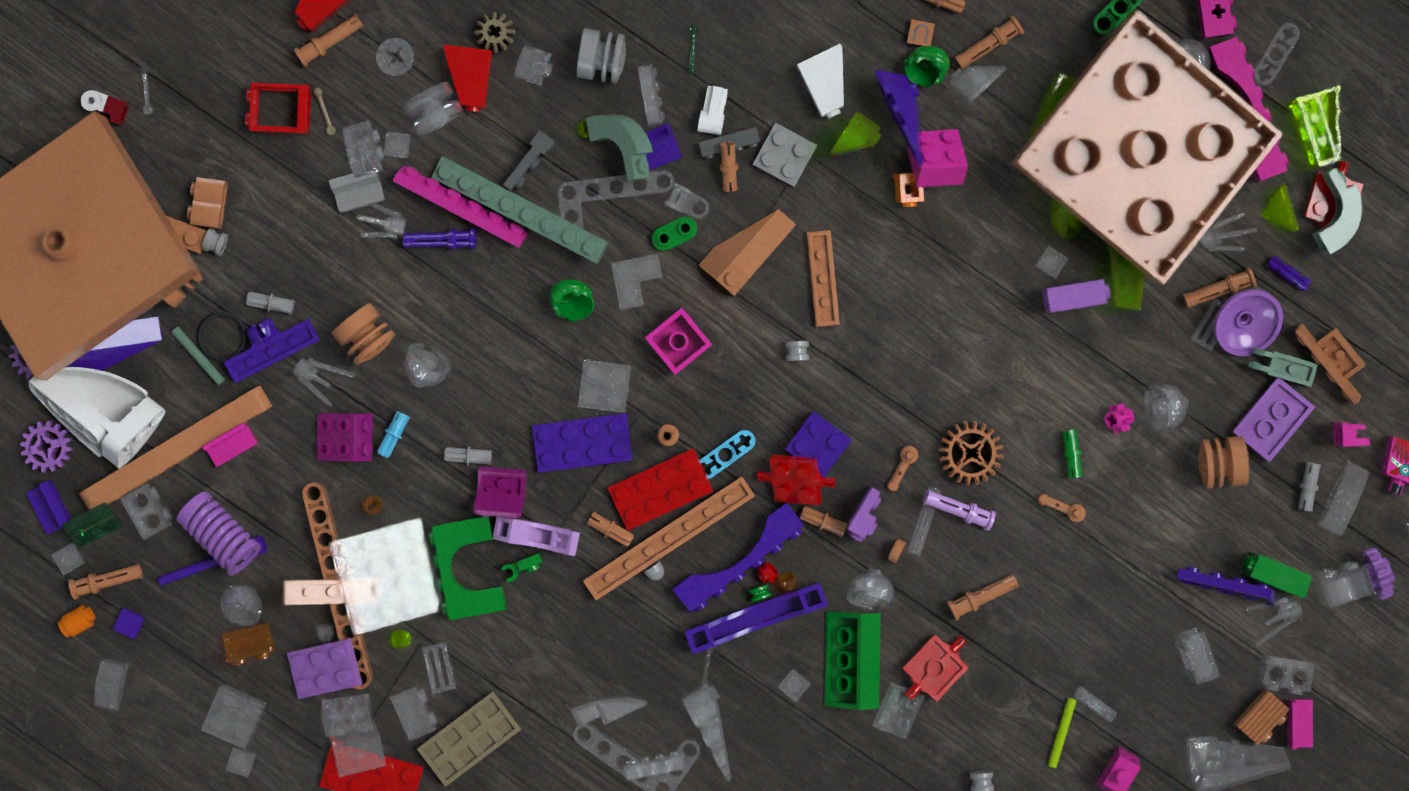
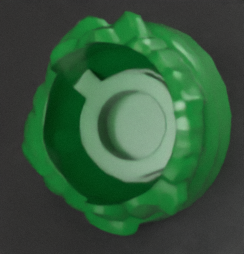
M918 47L912 51L908 59L904 60V73L912 83L931 88L932 85H939L943 82L949 70L950 60L947 54L937 47Z
M568 279L556 283L550 290V304L559 318L563 317L571 322H577L588 317L593 312V292L585 283Z

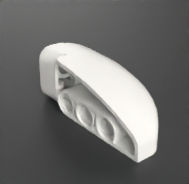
M65 367L48 380L33 376L28 381L31 392L59 422L96 456H104L119 469L124 467L147 442L166 412L164 408L148 397L146 390L123 377L105 371L81 367Z

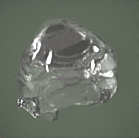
M251 585L229 586L222 594L220 602L221 611L224 613L225 618H229L230 623L239 624V626H254L258 622L263 611V602L260 599L259 593Z

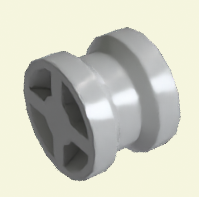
M209 228L203 240L202 250L206 252L210 250L215 255L221 256L228 241V234H218L214 229Z
M809 341L785 342V347L788 349L786 361L809 360V355L807 354Z
M993 771L969 773L970 779L973 782L971 791H994V785L991 783Z

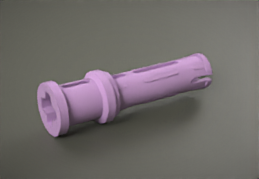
M931 490L926 491L923 499V504L962 517L965 523L980 525L986 531L990 530L995 520L996 512L993 510L986 511L978 508L977 504L974 503L967 505Z

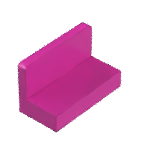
M242 423L202 448L208 452L215 466L219 467L259 443L249 425Z
M1287 699V707L1290 709L1287 712L1289 715L1287 718V746L1291 749L1313 747V700Z

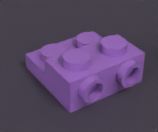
M869 487L846 527L850 530L849 536L859 542H862L866 535L871 537L878 525L875 523L876 517L869 514L871 509L873 511L876 510L881 501V498L878 497L880 492L872 487Z

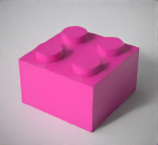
M958 129L921 131L923 164L918 165L909 146L907 149L916 186L929 187L963 184L968 164Z
M683 308L645 337L675 375L712 346L711 342Z

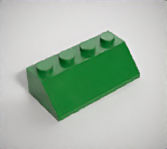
M826 611L825 706L854 710L879 708L881 613Z

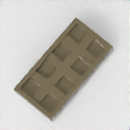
M492 691L423 743L417 750L446 787L522 728L496 693Z

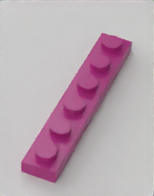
M403 165L393 179L395 183L518 248L523 244L529 233L520 224L507 221L501 214L494 211L490 212L483 208L480 203L462 197L456 190L441 186L435 179L422 176L412 167H405Z

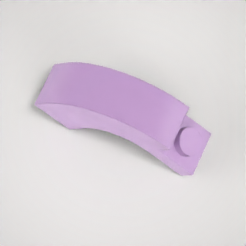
M497 516L492 539L575 556L580 532L524 519H507L503 516Z

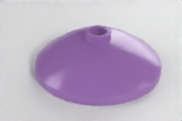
M1250 289L1239 292L1223 304L1216 316L1214 324L1216 339L1221 347L1230 354L1236 356L1254 355V347L1264 350L1278 336L1283 323V311L1276 298L1266 291Z

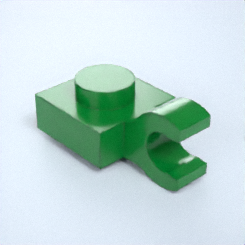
M539 552L518 562L505 564L501 569L503 571L509 568L513 571V576L506 579L507 582H512L518 577L519 571L526 570L529 573L539 569V563H542L543 559Z

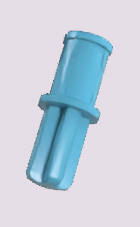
M396 411L388 429H385L387 433L377 451L379 455L385 458L390 457L398 439H402L401 434L410 419L409 416Z

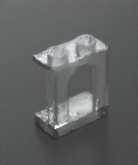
M1193 627L1173 634L1190 681L1198 685L1220 677L1204 631L1198 633L1197 627Z

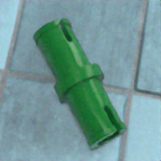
M1077 429L1062 431L1065 448L1063 458H1066L1068 479L1083 477L1080 460L1082 450L1079 451Z

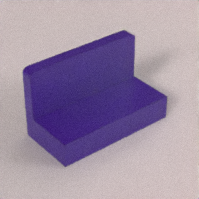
M669 123L645 132L653 151L646 154L649 170L682 157Z
M52 480L45 481L39 487L27 492V496L46 534H51L73 523Z

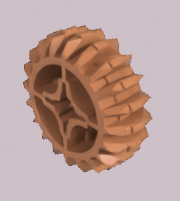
M964 421V429L961 430L956 424L954 425L955 434L950 430L946 432L951 437L950 440L942 438L941 442L947 444V447H939V451L946 452V456L939 457V460H947L948 463L943 465L942 468L947 470L951 467L952 470L948 474L949 477H953L956 473L958 474L956 482L960 483L962 478L965 477V484L969 485L971 478H973L974 483L978 485L979 476L986 482L988 477L985 473L989 472L994 476L996 473L991 469L992 466L1000 468L1001 464L995 462V459H1002L1003 455L996 454V450L1003 449V445L995 446L994 442H997L1000 438L999 436L990 437L994 432L992 428L985 433L986 424L982 423L980 428L977 429V421H972L971 428H969L967 421ZM967 433H976L981 436L973 444H967L960 438V436ZM986 442L988 443L990 448V458L988 463L981 457L980 451ZM954 443L958 445L962 452L956 464L952 459ZM962 444L970 449L976 447L977 452L974 453H977L976 457L980 462L972 457L965 459V454L967 453H965L966 449ZM972 461L983 468L974 473L961 471L963 466Z

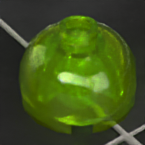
M1055 199L1052 201L1051 207L1053 208L1050 212L1052 228L1064 239H1071L1086 225Z

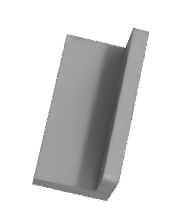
M375 167L329 180L340 213L385 200L380 177Z

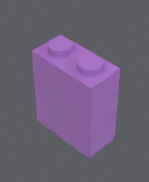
M1103 279L1042 290L1045 314L1106 304L1107 298H1110L1109 285L1104 284Z

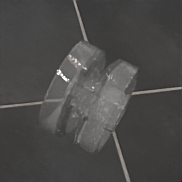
M447 81L421 92L402 106L409 118L420 116L413 123L418 136L426 135L444 127L464 112L458 100L448 101L454 92Z

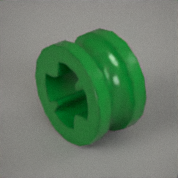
M768 584L748 590L749 594L753 596L752 602L772 595L771 592L767 591Z

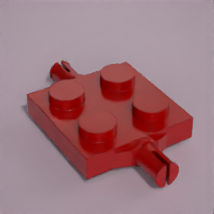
M1339 160L1337 170H1340L1345 176L1349 163ZM1316 171L1303 217L1315 220L1321 225V229L1332 220L1335 214L1336 203L1332 192L1322 176L1323 172ZM1345 177L1347 180V183H1345V185L1348 186L1356 184L1361 195V191L1364 184L1351 181L1349 178Z
M772 455L769 458L771 472L758 471L757 474L758 481L771 482L774 501L819 505L822 502L821 488L835 487V478L821 476L818 470L817 458Z
M934 634L901 668L913 682L910 689L904 693L909 700L912 701L922 691L937 702L967 671L969 667L960 659L957 653L967 643L965 640H962L961 636H958L951 645H948Z

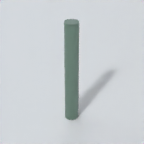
M179 326L176 327L171 333L218 386L221 385L225 378Z

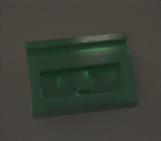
M104 502L63 523L65 531L69 533L70 537L81 548L121 528L122 524L118 516Z

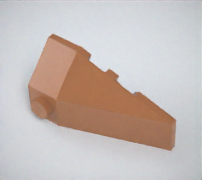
M778 209L715 246L698 266L735 296L796 224Z

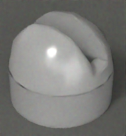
M659 560L643 570L646 576L654 581L660 580L664 575V567Z

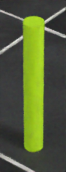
M1067 698L1047 766L1057 768L1077 702L1076 699Z

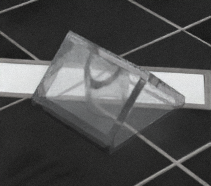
M374 720L328 731L339 777L386 766L380 734Z

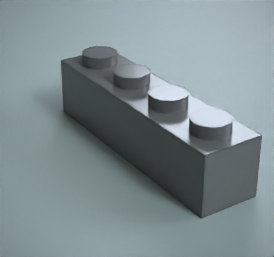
M755 127L699 142L702 158L706 157L707 160L714 158L716 154L720 153L721 155L720 144L726 142L727 148L728 142H734L736 145L735 152L743 150V147L749 146V148L758 146L757 143H760V139Z

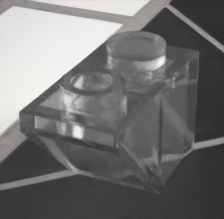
M110 659L100 661L95 683V706L119 710L129 664Z

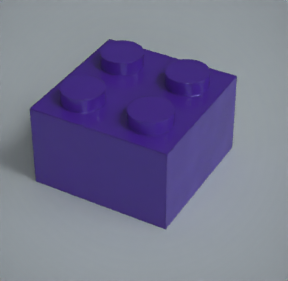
M813 411L786 446L785 450L795 457L817 458L818 470L821 476L825 477L852 439Z

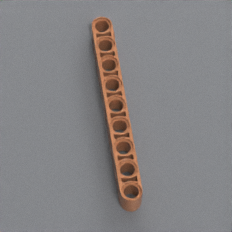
M258 386L85 489L79 495L90 513L94 514L200 451L209 442L272 407V404L262 387Z
M310 483L303 489V499L323 579H349L327 490L321 483ZM313 486L320 490L321 495L317 500L309 496V490ZM317 510H323L326 513V520L323 523L315 519ZM323 533H328L332 537V543L329 546H325L321 542V535ZM329 556H334L338 560V565L335 569L329 568L326 564ZM348 603L350 611L347 615H343L338 611L339 604H330L339 641L349 638L344 634V627L346 625L353 626L355 629V636L351 638L353 648L361 652V659L357 661L359 672L361 671L366 674L367 681L354 688L364 689L372 682L373 672L355 603Z

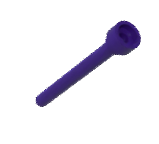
M263 536L252 537L251 539H255L261 545L257 555L267 553V546ZM211 557L158 577L157 582L159 585H165L220 565V562H216Z

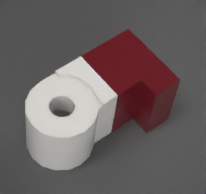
M92 90L86 91L81 97V104L84 109L92 113L102 112L111 115L110 122L123 126L130 106L129 103Z

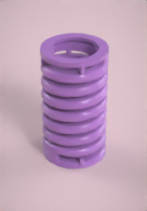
M207 491L191 499L177 516V522L189 532L190 536L195 538L196 542L201 543V547L207 550V553L213 556L216 562H220V566L223 569H227V573L230 576L239 573L247 567L261 549V545L255 539H250V534L244 532L242 526H238V522L232 519L229 513H226V509L219 507L218 501H212V495ZM244 559V561L241 564L235 566L238 562Z

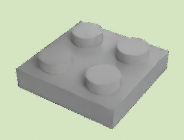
M775 123L753 165L795 187L817 145Z

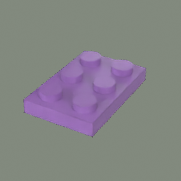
M1276 377L1232 430V433L1236 436H1243L1249 447L1266 461L1270 462L1315 406L1281 378Z
M351 638L287 653L298 699L362 685Z

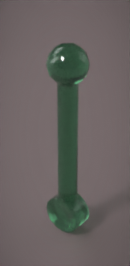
M696 25L689 27L691 50L690 66L687 71L691 75L697 71L695 67V44L698 27Z

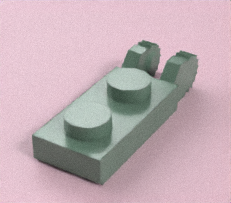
M1254 347L1253 353L1256 355L1270 357L1268 365L1264 366L1253 361L1249 362L1248 367L1264 371L1268 375L1312 387L1318 364L1275 351L1269 352Z

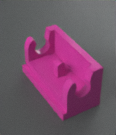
M1333 422L1334 446H1369L1370 439L1356 437L1358 434L1356 430H1364L1366 426L1362 424H1347V422Z

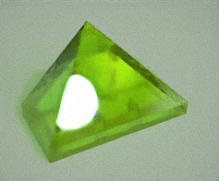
M1286 184L1276 187L1261 217L1288 232H1294L1299 230Z

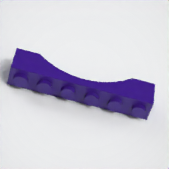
M787 502L767 516L765 528L759 541L741 561L718 572L691 574L675 586L673 591L689 612L694 609L696 612H699L708 605L706 602L708 598L712 595L717 598L727 590L725 586L729 582L737 583L745 577L744 571L750 566L753 569L757 568L765 561L763 557L771 552L773 555L784 547L783 541L787 538L793 540L803 532L800 529L804 526Z
M816 582L685 630V634L691 651L695 654L760 628L826 607L828 604L820 582Z

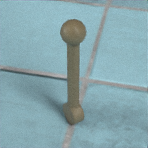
M315 88L313 94L317 97L327 124L326 132L329 135H334L336 128L332 126L321 96L323 93L322 89Z

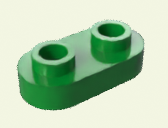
M681 217L658 228L653 233L652 242L658 250L668 251L694 238L697 233V224L690 217ZM688 224L690 226L689 232L683 233L681 226ZM665 234L669 237L667 243L660 242L659 238L661 235Z

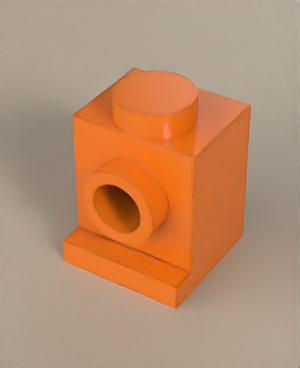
M913 172L893 174L896 203H902V207L917 206V202L924 201L923 187L916 186ZM906 185H908L910 188V192L908 194H905Z

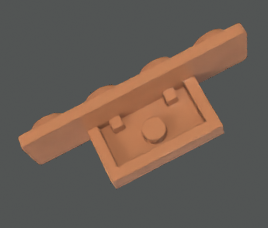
M1301 323L1295 330L1298 341L1303 346H1308L1312 351L1311 356L1314 361L1325 367L1327 370L1326 374L1333 383H1338L1342 388L1341 393L1345 399L1352 401L1356 405L1360 401L1361 395L1348 378L1365 367L1364 361L1336 327L1316 341L1308 329Z

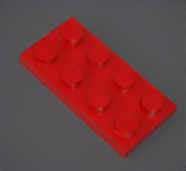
M694 448L608 487L627 531L714 491Z
M333 740L319 787L332 791H417L424 766Z

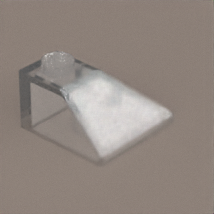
M1004 66L967 67L963 71L959 68L949 77L952 81L948 86L968 106L1006 71V68Z

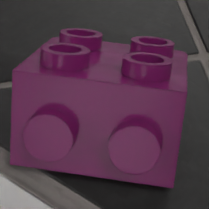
M318 414L317 459L319 461H372V414Z
M479 466L477 495L473 512L483 517L492 515L503 516L507 519L521 517L525 500L527 470Z

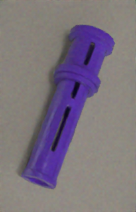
M471 228L470 231L451 229L445 233H404L403 245L404 248L449 247L451 250H456L458 247H471L474 250L477 245L476 229Z

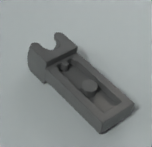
M539 131L530 142L532 148L503 184L510 191L513 192L515 188L519 190L527 180L524 176L529 170L534 171L541 162L539 159L541 154L546 156L555 145V141L542 131Z

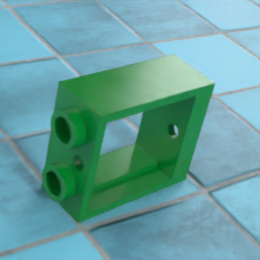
M1251 552L1250 556L1247 555L1242 564L1244 575L1301 598H1305L1313 578L1309 574L1254 552Z

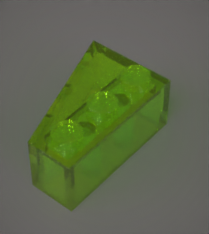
M1341 85L1288 102L1309 170L1341 160V130H1339V115H1341L1339 93L1341 92Z

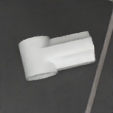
M716 86L707 87L704 108L701 110L697 131L721 136L725 116L723 112L728 89Z

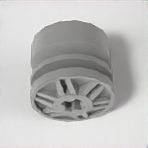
M584 28L578 59L577 78L593 80L596 70H600L602 82H606L608 72H612L611 83L617 84L623 72L626 57L625 34H618L617 43L613 44V32H609L606 42H601L600 30Z

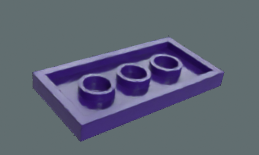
M627 413L532 425L538 473L633 460Z

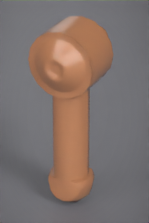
M909 445L902 448L900 452L901 461L891 480L887 483L889 491H897L898 485L909 464L914 463L918 459V451L913 446Z
M1040 494L1038 497L1040 505H1045L1067 514L1071 521L1080 522L1085 517L1086 512L1081 505L1074 504L1070 506L1049 497L1047 494Z

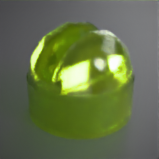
M583 119L577 125V132L583 138H590L589 134L584 132L583 123L586 122V119Z
M394 630L391 635V644L395 649H403L410 645L412 637L406 630Z

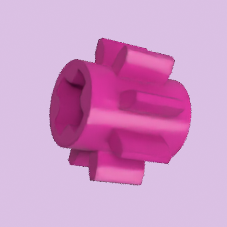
M1124 403L1109 406V412L1104 415L1107 428L1113 429L1114 434L1131 430L1129 425L1134 422L1132 410L1125 407Z

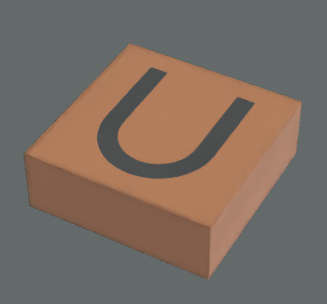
M912 19L906 44L921 47L931 46L935 24Z

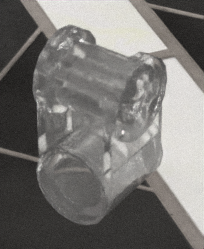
M674 182L672 185L674 188L668 200H665L663 204L696 220L707 218L710 213L708 202L694 194L691 190ZM701 202L705 204L706 209L703 214L696 215L693 213V206L696 203Z

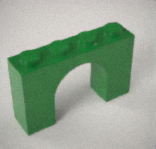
M490 516L432 526L429 538L431 546L435 545L437 552L436 555H433L435 568H440L441 578H438L439 591L444 592L445 601L442 602L444 616L448 615L449 620L506 610L507 605L503 585L471 590L461 586L452 573V559L459 548L467 544L493 540Z

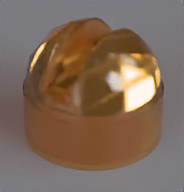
M371 495L363 502V509L369 515H376L382 510L383 502L378 496ZM374 501L378 504L371 511L368 510V507Z
M786 572L777 577L778 586L782 591L788 593V590L794 591L797 587V579L794 573Z

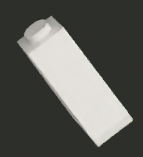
M841 44L797 64V69L821 118L827 116L830 119L841 113L839 109L844 106L843 54Z

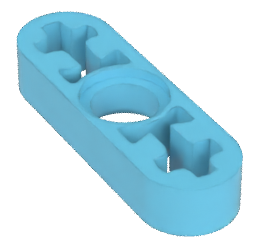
M739 431L700 459L701 463L709 464L713 461L709 457L714 454L716 461L722 465L719 469H717L716 465L711 467L712 473L710 475L706 473L708 479L714 477L754 447L755 437L750 431ZM743 434L745 437L749 435L751 437L749 440L750 446L742 445L738 448L741 453L736 455L735 449L729 443L734 441L736 445L740 442V435ZM722 448H729L732 451L731 460L727 462L721 461L718 456L719 451Z

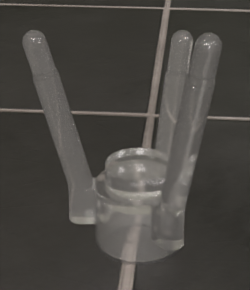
M375 203L369 206L392 217L387 216L386 220L362 215L356 216L358 220L384 225V230L389 231L361 233V237H389L396 239L397 235L403 237L407 218L401 217L402 213L394 212Z
M1241 212L1211 225L1200 238L1202 248L1208 249L1209 252L1245 251V247L1218 244H1222V239L1257 232V228L1220 233V230H1215L1244 217L1245 213Z
M301 358L293 371V375L299 377L298 381L307 386L329 407L332 406V403L310 383L312 380H315L327 388L331 386L330 383L316 375L318 369L315 367L353 378L356 376L355 373L317 362L312 358L308 361Z
M1285 597L1276 600L1275 606L1281 605L1278 608L1279 615L1267 620L1265 625L1268 626L1281 619L1284 622L1255 643L1256 647L1269 640L1289 624L1296 622L1297 618L1303 615L1302 608L1296 598L1288 600ZM1265 602L1246 606L1245 609L1249 611L1273 606H1269Z

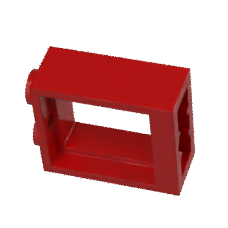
M251 83V89H247L246 95L247 103H250V112H246L245 119L246 127H249V131L254 133L309 135L311 87L309 85ZM260 91L298 93L297 127L259 126Z

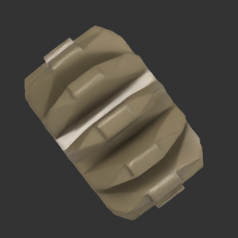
M496 12L492 13V20L486 14L483 15L486 23L477 22V26L483 30L475 31L476 36H483L478 39V44L481 45L486 42L484 50H489L493 45L494 53H498L499 45H501L504 51L507 50L504 42L513 44V39L508 37V35L516 34L515 30L508 29L513 25V22L511 20L505 22V14H502L499 20H497ZM493 27L497 30L501 29V32H498L500 36L497 38L494 35L489 36V33H492L491 29Z

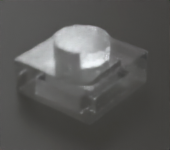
M387 132L384 156L408 159L411 135Z
M1047 246L1035 267L1056 279L1068 258L1052 247Z
M74 543L51 555L63 576L85 564Z
M792 668L778 685V688L797 702L811 683Z
M233 747L226 771L249 777L256 753Z

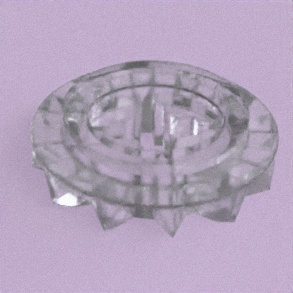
M400 38L385 40L378 47L376 53V61L379 68L384 73L392 76L405 74L412 68L415 59L410 44ZM401 48L399 56L404 62L395 61L391 64L392 58L387 51L396 53Z

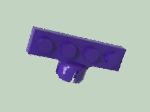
M307 318L284 331L277 330L271 319H263L259 325L264 334H262L256 323L250 326L247 330V335L252 346L224 361L234 382L237 383L319 341L320 337L310 319Z

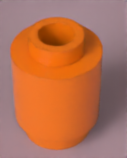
M81 605L63 615L62 619L58 621V626L65 637H74L94 626L96 617L90 607L86 608L84 605Z

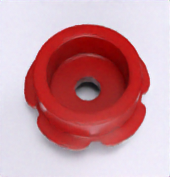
M767 561L763 565L758 566L759 572H757L759 578L764 583H775V579L779 576L776 568Z

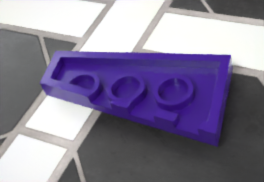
M1186 567L1185 570L1179 569L1177 579L1181 583L1212 590V587H1217L1218 592L1231 596L1238 592L1246 600L1255 602L1261 598L1268 600L1267 605L1275 607L1277 597L1274 590L1270 589L1271 586L1268 584L1257 582L1256 586L1246 584L1247 580L1233 577L1232 580L1223 579L1222 574L1209 572V575L1201 574L1199 569Z

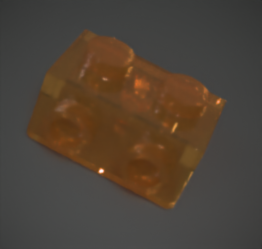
M269 622L222 634L227 658H225L226 663L233 662L234 666L247 663V658L256 656L257 660L271 657L270 652L276 650Z

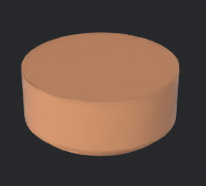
M900 539L896 540L888 556L889 561L897 563L906 542Z

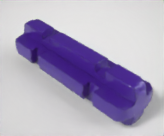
M1271 257L1267 263L1268 268L1277 271L1278 275L1291 284L1295 283L1296 287L1301 291H1305L1309 287L1311 281L1308 278L1300 276L1301 273L1288 264L1281 263L1282 260L1278 257Z

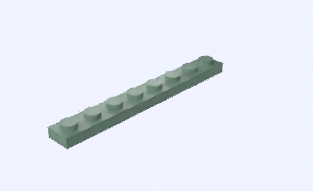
M444 156L441 157L431 177L595 263L600 262L609 243Z

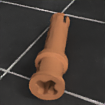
M354 14V16L321 37L311 38V42L300 49L295 48L294 51L303 65L307 67L308 63L316 57L324 56L327 53L325 50L364 26L357 15Z
M1011 16L1008 22L999 28L994 27L990 35L955 56V59L963 70L999 45L1001 47L1005 46L1007 41L1018 34H1024V30L1018 20Z
M1248 267L1246 271L1233 276L1228 274L1224 280L1184 293L1183 298L1187 308L1228 293L1235 295L1239 290L1250 286L1255 288L1257 283L1251 268Z
M664 425L657 433L658 440L662 445L671 446L678 441L679 432L673 425ZM664 432H671L672 438L670 440L664 439Z
M136 564L97 576L91 573L88 574V577L75 581L74 579H69V589L73 599L76 600L79 596L85 594H98L100 589L141 579L143 578V572L140 564Z
M1010 574L974 593L966 592L965 596L953 602L949 600L947 604L954 619L957 621L960 616L970 611H978L979 606L1019 588L1014 575Z

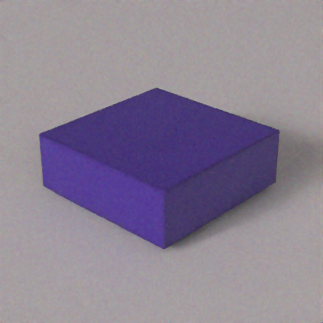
M124 607L113 630L136 639L146 617Z

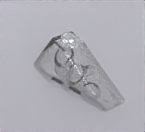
M706 682L682 695V702L696 728H700L704 742L712 750L711 753L728 782L731 780V772L717 701L720 696L715 686L710 687Z
M1215 736L1189 737L1186 740L1188 775L1195 791H1219L1291 769L1289 759L1282 747L1257 745L1256 743L1250 746L1239 744V740L1233 739L1231 742L1217 740L1218 737Z

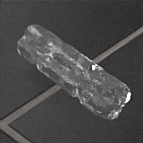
M1081 686L1075 691L1074 697L1081 702L1084 701L1087 707L1098 715H1102V718L1110 723L1114 720L1117 712L1110 707L1107 708V705L1093 694H1089V691Z

